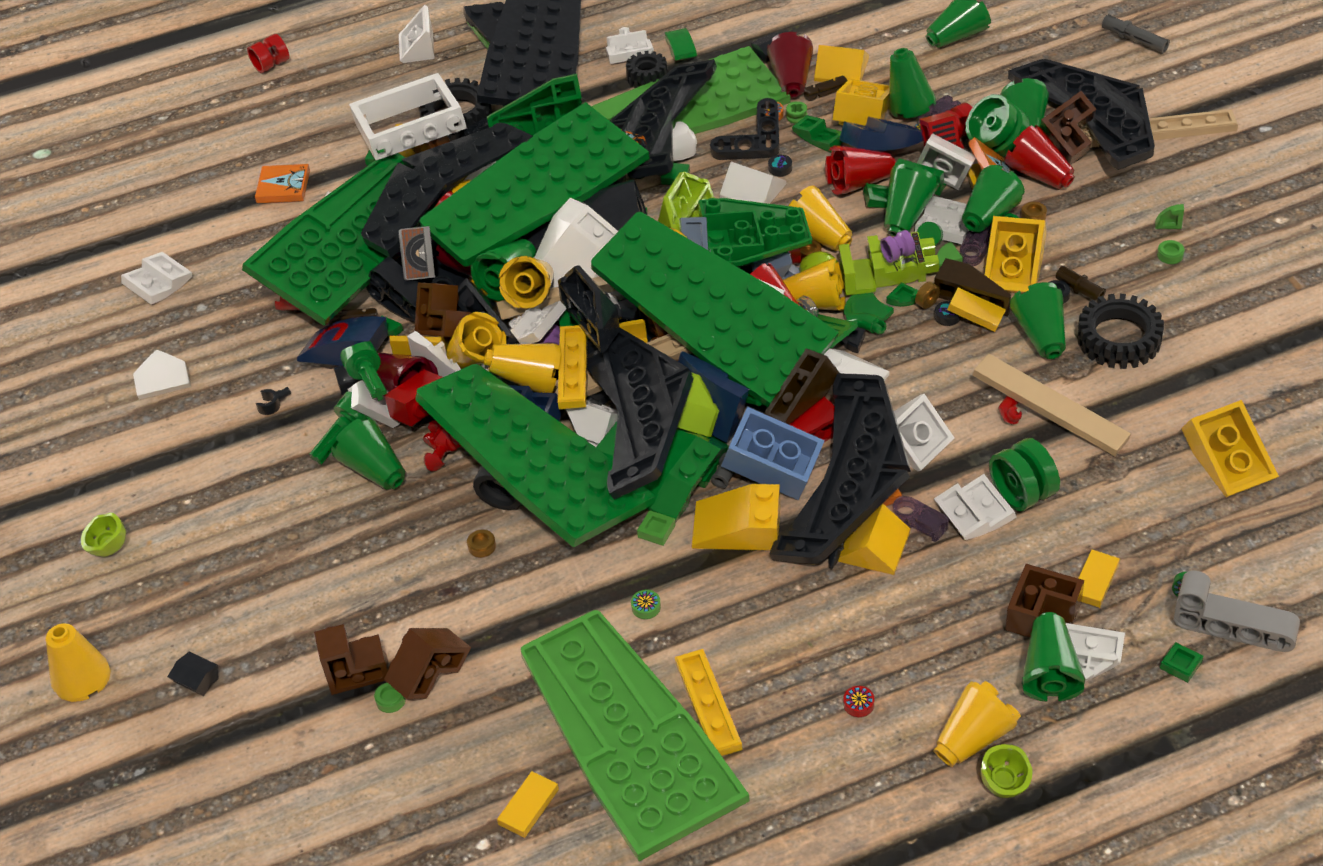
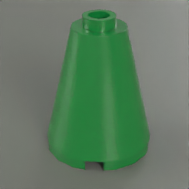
M953 0L927 28L926 39L931 46L940 48L983 32L990 27L988 26L991 23L990 14L983 1L978 3L976 0Z
M907 48L897 49L890 57V113L894 117H897V114H903L904 118L925 114L930 111V105H936V96L913 51Z
M1025 78L1022 79L1021 83L1014 84V81L1003 87L1000 95L1027 114L1029 126L1035 127L1037 125L1040 127L1041 120L1045 117L1049 98L1046 85L1037 79Z
M897 164L892 167L884 227L888 230L887 233L895 237L898 232L903 230L910 232L939 187V183H936L937 177L922 168L914 166L913 170L905 169L907 164Z
M989 165L979 173L962 215V221L968 230L973 232L983 231L992 224L993 216L1002 217L1021 203L1025 189L1022 181L1014 172L1010 170L1007 173L1001 170L1003 166Z
M520 239L479 254L471 265V275L476 287L479 290L483 288L488 293L486 296L490 299L505 300L499 289L500 271L508 261L515 257L529 256L534 258L537 253L534 245L526 239Z
M1042 282L1029 285V291L1023 294L1018 291L1011 298V311L1040 356L1047 359L1058 358L1066 349L1063 293L1054 283Z
M366 416L367 420L361 421L359 418L352 421L336 437L339 443L336 449L332 446V456L337 461L386 490L398 488L404 482L405 469L377 422L369 416Z
M1053 612L1043 613L1033 623L1022 677L1023 691L1030 698L1047 702L1048 696H1058V702L1075 698L1085 689V676L1065 620Z

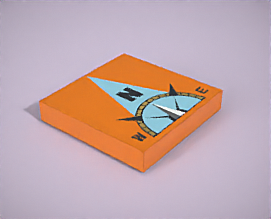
M975 137L969 142V147L982 170L989 165L1003 166L1001 170L1007 173L1010 172V168L1005 164V159Z
M309 164L262 166L255 194L256 203L304 201L310 173Z

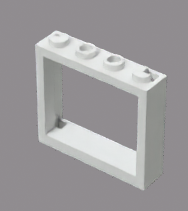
M439 73L349 104L355 124L375 160L467 128L460 105ZM437 89L439 91L433 94V90ZM440 99H443L448 107L447 109L376 134L372 132L369 124ZM376 149H377L378 151L381 150V149H384L385 152H382V153H379V154H378L377 151H376Z

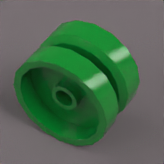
M991 94L982 98L969 112L966 121L968 138L970 140L974 137L1002 157L1006 156L1008 150L1013 152L1016 147L1013 142L1029 127L1027 114L1000 94Z
M1025 438L1015 443L1011 449H1004L994 454L989 460V471L995 488L1010 507L1016 511H1025L1034 506L1039 500H1045L1053 496L1060 489L1059 472L1053 458L1047 449L1033 438Z

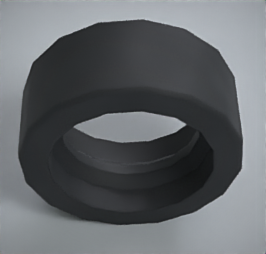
M481 466L473 482V488L480 499L498 509H517L521 503L505 488L494 483L497 480Z

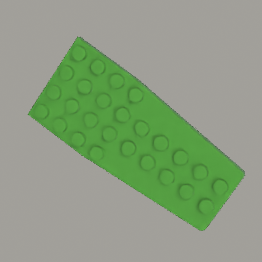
M750 46L740 48L712 58L717 65L715 73L674 119L673 129L676 126V122H684L694 134L722 127L757 115V104L764 98H772L782 105L791 103L790 94L787 95L786 92H782L775 76ZM649 82L591 107L608 120H611L656 82Z
M593 610L521 647L522 659L589 786L638 861L649 857L750 801L749 793L702 728L600 611Z

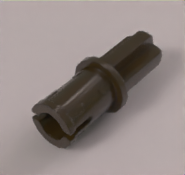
M1061 266L1056 272V279L1066 282L1073 288V292L1076 294L1081 293L1097 302L1098 297L1105 296L1106 289L1088 280V276L1085 274L1081 276L1066 266Z

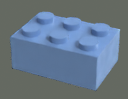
M747 407L721 467L760 484H780V493L799 500L825 440Z

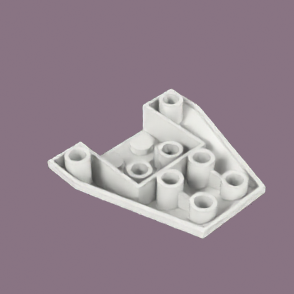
M569 198L552 217L534 257L549 263L553 268L554 277L551 288L558 287V280L564 277L574 266L578 265L591 278L599 277L591 269V260L618 230L588 205Z

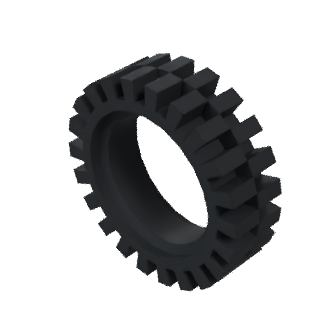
M455 78V82L450 83V79L445 80V84L456 101H468L475 104L472 110L463 114L467 128L492 114L491 104L477 102L478 81L473 80L470 83L468 78H464L463 82H460V78ZM437 89L433 90V94L439 92ZM443 99L420 106V117L435 113L439 107L445 104ZM466 129L449 134L447 137L451 139L452 135H455L456 139L461 138L460 134H463Z
M1121 293L1119 299H1115L1114 294H1108L1107 301L1104 296L1098 297L1097 302L1094 300L1090 301L1088 307L1085 306L1079 317L1077 338L1079 346H1082L1081 351L1084 354L1089 352L1088 358L1092 361L1098 357L1097 364L1102 366L1105 361H1109V368H1115V363H1120L1121 369H1127V363H1130L1132 368L1138 367L1139 361L1143 365L1148 363L1149 358L1153 360L1156 357V352L1159 353L1162 344L1164 320H1161L1162 315L1160 311L1156 312V307L1153 304L1147 307L1148 301L1145 299L1137 303L1138 296L1132 295L1130 300H1126V294ZM1123 319L1141 326L1145 335L1140 340L1132 343H1117L1101 337L1097 333L1096 327L1106 320Z

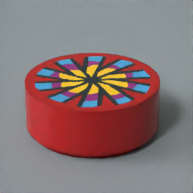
M854 686L845 692L843 698L844 709L849 715L858 718L865 717L874 709V694L867 687Z

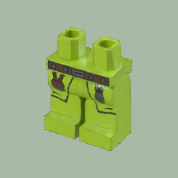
M912 232L911 236L915 243V253L907 257L900 256L899 260L889 263L882 254L881 240H878V236H867L868 257L871 261L876 288L899 285L901 282L904 284L911 283L916 280L918 282H925L927 273L938 272L939 259L938 255H935L934 239H920L918 232Z

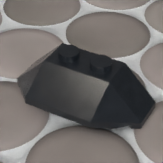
M580 265L574 266L564 277L558 280L560 301L598 350L604 352L620 331L619 319L622 318L621 310L618 304H614L611 301L609 294L604 292Z
M466 278L458 287L457 311L487 313L499 322L497 325L501 332H505L506 344H514L517 338L510 331L511 326L509 322L511 320L509 318L501 319L497 304Z

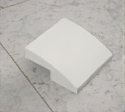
M933 196L924 210V215L917 221L915 232H917L921 224L934 222L943 230L942 240L962 245L971 232L962 221V215L967 204Z
M160 252L143 258L142 268L122 274L121 283L152 305L180 289L192 277V272L165 253Z
M985 474L963 488L957 483L934 498L937 505L964 540L982 536L1017 518L1014 510Z

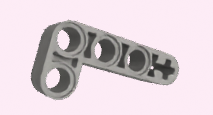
M1194 570L1184 574L1174 614L1176 625L1186 630L1279 652H1289L1295 648L1300 626V619L1297 615L1281 609L1209 593L1211 580L1208 575Z

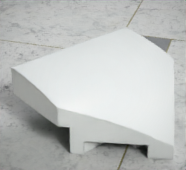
M622 27L619 29L620 34L607 37L608 46L606 47V52L610 64L625 62L628 58L631 59L633 54L637 56V52L645 54L644 51H648L651 54L654 51L650 39H647L646 30L630 32L628 27Z
M561 301L544 307L542 310L538 306L528 308L522 316H518L509 322L511 326L510 331L520 344L538 342L567 308Z
M416 331L407 336L411 355L422 356L431 360L437 367L439 376L445 377L461 370L457 362L453 363L452 359L449 360L447 358L443 341L433 346L431 342Z
M159 350L154 351L133 373L139 400L191 387L185 361Z
M363 380L348 389V391L352 392V409L392 428L400 424V421L390 417L385 396L383 395V400L378 401L377 398L372 399Z
M1066 623L1085 676V681L1121 663L1124 632Z

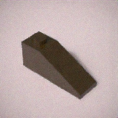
M945 258L934 280V284L940 289L938 298L951 301L957 288H961L1006 309L1003 316H1009L1010 293L972 265Z
M806 348L764 414L789 425L827 394L835 381L837 373L840 372L828 356Z

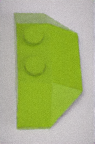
M680 172L663 198L658 222L680 231V218L700 217L698 201L714 198L709 181L686 172Z
M691 372L694 379L677 428L711 437L719 409L713 403L701 376Z

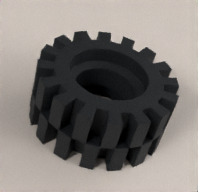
M644 51L645 54L637 52V56L633 54L631 59L628 58L626 73L629 85L631 87L634 86L635 89L649 82H656L657 79H661L668 73L665 56L662 57L661 53L656 55L655 51H652L651 54L648 51Z

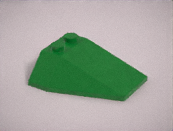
M577 74L554 78L487 116L489 127L496 123H506L528 134H536L582 104Z
M617 422L596 447L612 461ZM677 428L661 475L657 480L644 485L656 495L654 504L647 509L675 518L676 523L689 506L693 490L714 462L717 463V467L719 466V459L723 453L727 452L729 445L712 436L708 437Z

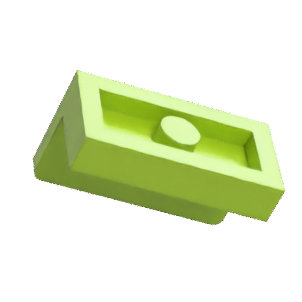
M849 244L839 245V262L845 294L853 295L876 292V283L870 259L852 260Z

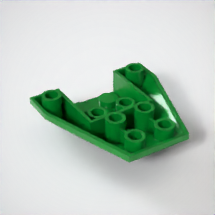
M709 198L698 201L699 216L707 218L708 250L738 268L812 244V236L803 208L728 198Z

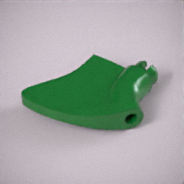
M873 292L851 295L844 307L845 320L856 322L857 328H863L876 334L885 332L887 326L884 321L894 313V308L880 302Z

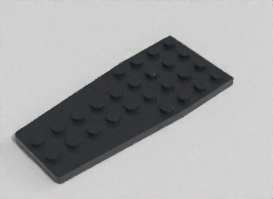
M506 0L487 50L477 94V102L506 106L554 78L577 74L581 0Z

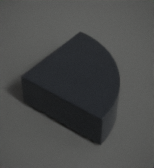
M856 328L840 341L841 344L849 351L859 353L865 338V329Z

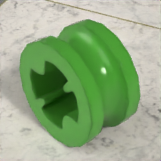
M799 101L788 104L786 107L787 120L793 124L798 123L807 115V105Z

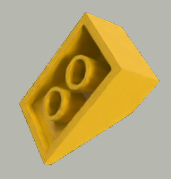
M849 79L836 92L832 120L839 121L838 124L843 125L844 121L865 126L868 116L884 120L889 108V85Z
M993 216L985 276L1007 292L1017 293L1018 291L1024 293L1029 291V285L1038 283L1047 233L1045 220Z
M1242 400L1194 417L1181 428L1192 453L1226 498L1279 477Z
M749 484L696 501L692 549L771 550L773 542L778 539L780 484Z

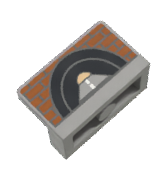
M429 226L400 229L399 239L404 280L435 278Z

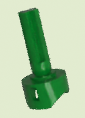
M366 341L343 349L340 353V359L349 376L354 379H362L372 399L383 400V395L387 394V391L377 374L380 367V357L370 341Z
M346 392L334 406V412L339 418L309 454L310 458L319 464H322L330 455L332 446L335 448L339 442L336 440V437L348 424L358 418L361 421L367 420V415L351 408L352 392Z

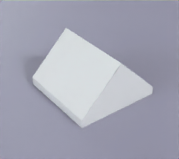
M426 5L419 10L399 33V54L402 63L435 59L433 30L429 9Z
M932 133L917 163L943 170L944 183L959 190L975 160V156Z
M730 162L720 192V198L770 204L784 188L786 180Z

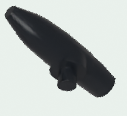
M844 542L829 555V568L833 569L837 564L841 551L844 549Z

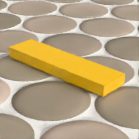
M579 325L561 326L559 409L586 407L587 335Z
M704 649L676 656L675 664L702 730L721 756L743 750L742 742Z

